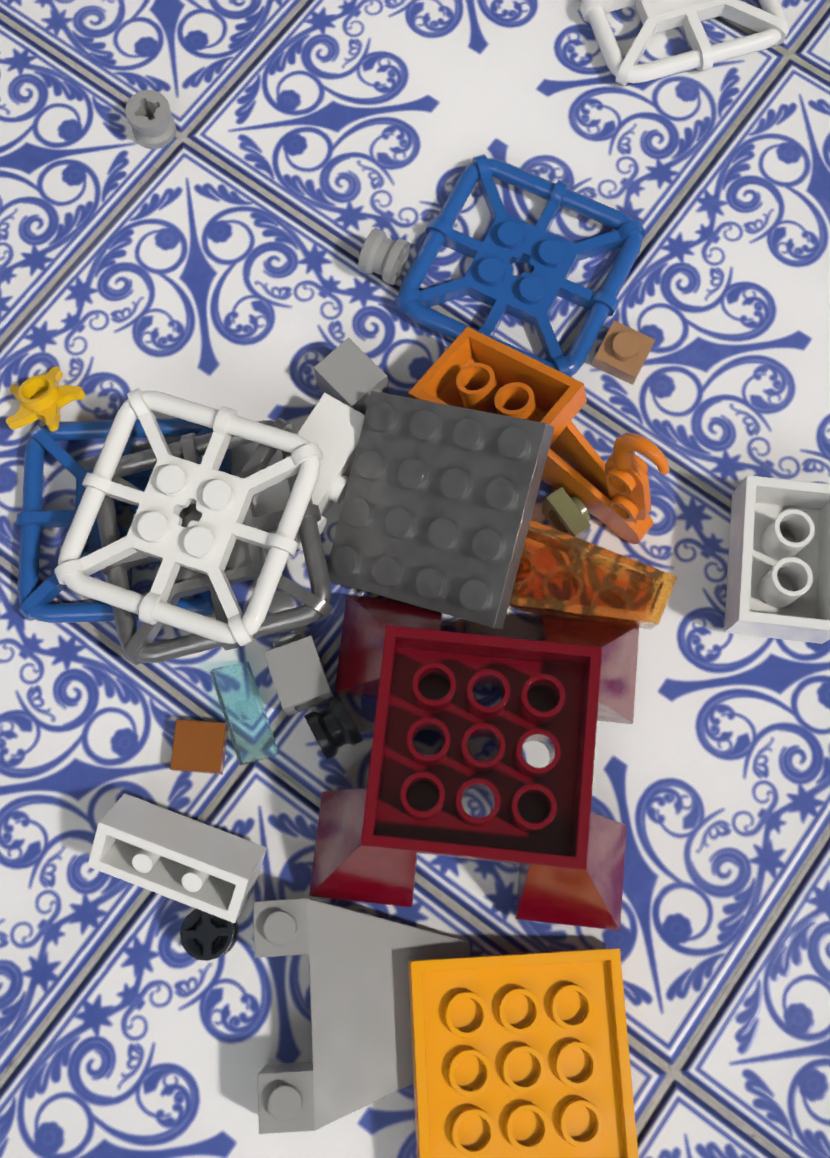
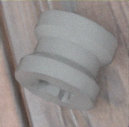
M144 90L131 96L126 104L125 112L127 120L132 127L134 138L139 145L155 150L170 144L176 134V125L171 115L168 100L164 95L154 90Z
M374 228L368 235L361 250L358 270L367 275L372 273L379 274L384 282L394 285L400 278L406 265L410 243L401 238L395 241L387 238L384 231Z

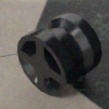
M340 697L332 700L328 709L320 713L312 711L304 715L327 760L335 757L338 749L346 744L355 746L363 741Z
M194 909L186 916L181 925L180 939L182 946L188 955L197 960L209 961L224 956L233 949L238 940V922L232 923L199 909Z

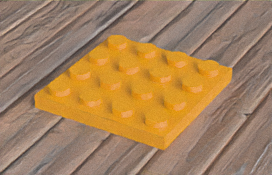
M620 948L408 960L417 1158H639Z

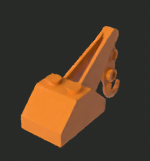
M467 326L408 392L409 397L549 424L554 427L541 480L556 490L563 487L570 498L573 496L579 498L590 514L631 544H639L653 526V520L648 514L651 511L649 478L646 474L648 467L635 454V451L649 458L662 475L667 474L670 470L668 460L663 452L646 437L636 433H624L616 438L613 453L605 463L571 421L587 402L584 383Z

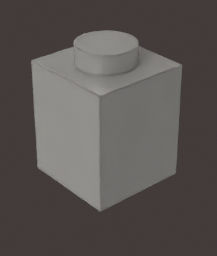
M347 338L314 367L317 386L323 393L332 396L364 415L366 414L371 391L389 394L387 375L350 338Z
M301 634L283 637L273 643L274 649L264 652L281 706L288 716L335 699L311 635L302 638Z

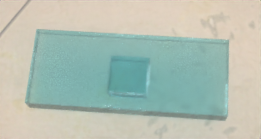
M249 661L212 669L210 674L239 765L249 764L278 755L279 752Z

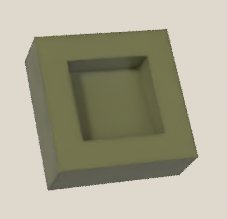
M563 487L546 497L542 514L570 550L586 538L591 524L588 522L590 520L589 512L579 498L576 496L570 498Z

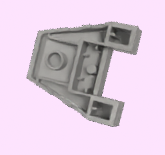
M315 898L253 902L254 958L309 955L312 1062L266 1064L257 1074L259 1134L315 1131L413 1084L408 960L470 957L469 941Z

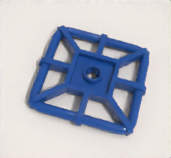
M485 154L473 157V163L469 164L461 173L438 217L431 219L426 227L427 237L402 280L398 296L395 299L399 313L406 314L416 323L456 340L468 325L429 307L469 296L492 306V309L479 330L471 326L468 327L572 377L584 364L606 318L612 316L618 306L616 298L640 252L642 238L645 235L643 225L640 221L632 219L621 211L570 190V184L558 180L557 183H553L502 160L487 158ZM492 177L548 200L536 226L506 213ZM477 182L493 219V224L483 242L452 228ZM561 206L615 229V231L576 243L548 232ZM442 245L474 259L463 278L421 291L418 290ZM621 248L600 290L592 291L567 280L577 261ZM515 262L527 263L528 268L533 270L531 274L523 272L520 277L513 275L514 267L511 264ZM558 297L590 310L567 357L562 354L548 318ZM505 313L535 326L548 361L493 337Z
M156 418L164 437H179L190 433H195L198 437L213 433L212 428L180 418ZM139 419L134 424L122 456L135 453L138 438H147ZM114 420L64 421L59 423L58 430L51 432L47 425L43 427L36 425L28 432L31 438L27 442L24 457L22 512L16 514V527L21 529L18 596L21 604L19 611L28 621L37 620L47 623L115 621L112 605L103 602L50 604L67 586L66 584H59L55 572L38 587L41 530L45 528L70 527L86 489L82 485L86 473H92L94 470H85L55 441L106 439ZM232 448L226 450L219 471L231 475ZM45 450L76 478L75 510L42 511ZM153 469L126 475L121 478L145 491ZM114 499L116 515H121L125 506H130L131 511L136 514L138 506ZM97 518L80 559L102 548ZM118 522L120 538L126 537L130 526L122 528V525ZM159 560V561H155V562H151V563H147V564H143V565H152V564H161V563H160V560ZM131 567L130 570L127 571V576H128L129 587H130V590L132 591V567ZM210 591L198 593L201 597L198 599H181L176 605L204 616L214 613ZM134 613L135 620H139L138 614Z

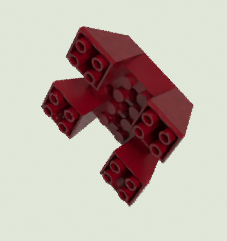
M346 595L335 693L378 697L368 785L364 789L322 792L309 896L412 908L418 853L520 864L515 919L620 931L627 825L591 813L597 721L633 723L639 625L541 615L538 641L441 631L443 613L398 600ZM479 684H492L500 691L502 700L499 704L492 707L482 706L474 699L473 689ZM423 730H434L443 738L444 746L435 755H422L413 746L415 736ZM477 735L491 738L497 748L496 757L486 762L475 760L468 752V741ZM528 741H538L544 744L550 755L548 765L540 768L529 765L522 755L523 744ZM479 788L489 794L492 801V809L487 816L476 818L465 812L462 806V796L469 789Z

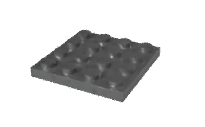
M371 391L327 565L330 581L492 628L503 629L554 427L537 421Z

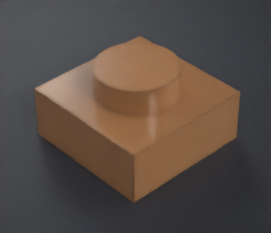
M614 320L593 359L592 366L633 385L656 339Z

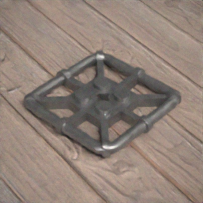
M278 418L275 421H256L294 433L292 431V424L282 418ZM195 433L182 435L181 441L167 445L172 456L201 464L202 456L205 454L213 433L198 437ZM232 435L227 449L254 442ZM259 444L238 477L246 478L266 468L278 449ZM153 449L121 456L111 481L142 491L121 477L153 469L157 462ZM281 450L283 459L291 456V453ZM298 474L287 479L290 493ZM105 496L96 517L102 548L121 539L114 499ZM312 497L299 527L311 592L281 575L277 588L304 605L266 615L259 630L252 635L253 639L308 625L316 621L320 616L326 618L332 609V606L329 604L331 599V583L317 524L321 520L319 506L313 504ZM252 499L243 524L265 532L276 531L284 510L256 517ZM190 504L187 508L181 510L179 517L182 518L181 526L187 527L192 520L199 522L202 514L196 510V504ZM236 539L224 570L230 585L259 577L265 562L263 547ZM136 552L102 569L101 573L107 574L108 583L130 590L127 571L131 567L159 560L161 563L162 560ZM180 567L166 603L176 606L182 597L210 591L216 620L228 623V618L209 576ZM112 606L117 636L122 649L125 651L124 658L134 665H138L141 662L159 663L223 647L225 651L239 648L238 643H220L196 634L153 643L164 623L157 622L151 625L142 622L137 630L134 613Z

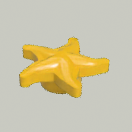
M55 366L45 375L33 376L24 381L21 386L14 384L10 387L13 396L21 405L14 415L6 419V423L11 430H15L40 419L46 422L45 424L51 432H54L59 428L60 409L74 400L84 399L86 394L80 386H59L63 373L58 366Z

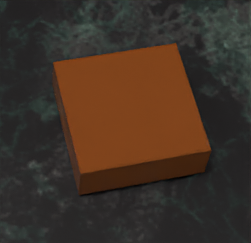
M176 719L170 770L223 775L229 725L220 722Z

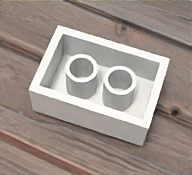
M747 475L733 492L724 633L823 644L830 640V484Z

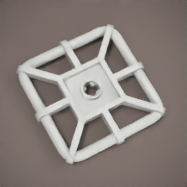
M581 0L580 6L583 19L586 22H590L607 67L616 76L615 82L624 86L628 82H647L695 68L699 72L708 70L713 67V63L782 44L789 33V25L786 22L785 13L779 0H759L763 10L740 0ZM635 5L643 27L627 55L623 58L606 13ZM722 16L759 33L710 45L701 21ZM683 26L692 51L637 65L655 33Z
M137 388L127 393L128 399L122 404L116 414L93 472L86 473L82 485L86 489L61 547L58 566L54 570L59 584H66L68 588L80 595L138 614L139 620L151 625L161 622L216 642L238 643L242 647L254 641L252 635L259 630L265 620L288 556L295 555L298 547L295 538L318 480L320 461L323 458V454L317 443H310V441L297 434L237 416V411L223 406L217 410L163 392L148 390L142 392ZM152 411H158L213 429V434L201 464L172 456ZM137 418H139L157 458L144 492L111 481ZM232 435L291 453V456L246 478L219 471ZM298 474L276 533H268L243 524L255 494ZM105 496L138 506L126 537L80 559ZM190 504H196V510L202 514L199 522L192 520L187 527H182V518L179 517L181 510L187 508ZM236 539L269 549L244 615L224 572ZM136 552L162 560L151 590L146 595L89 576ZM180 567L209 576L228 618V623L166 603Z

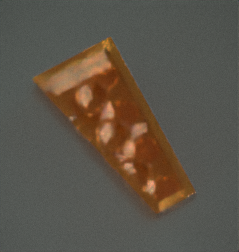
M531 520L508 610L620 623L652 629L661 620L677 576Z

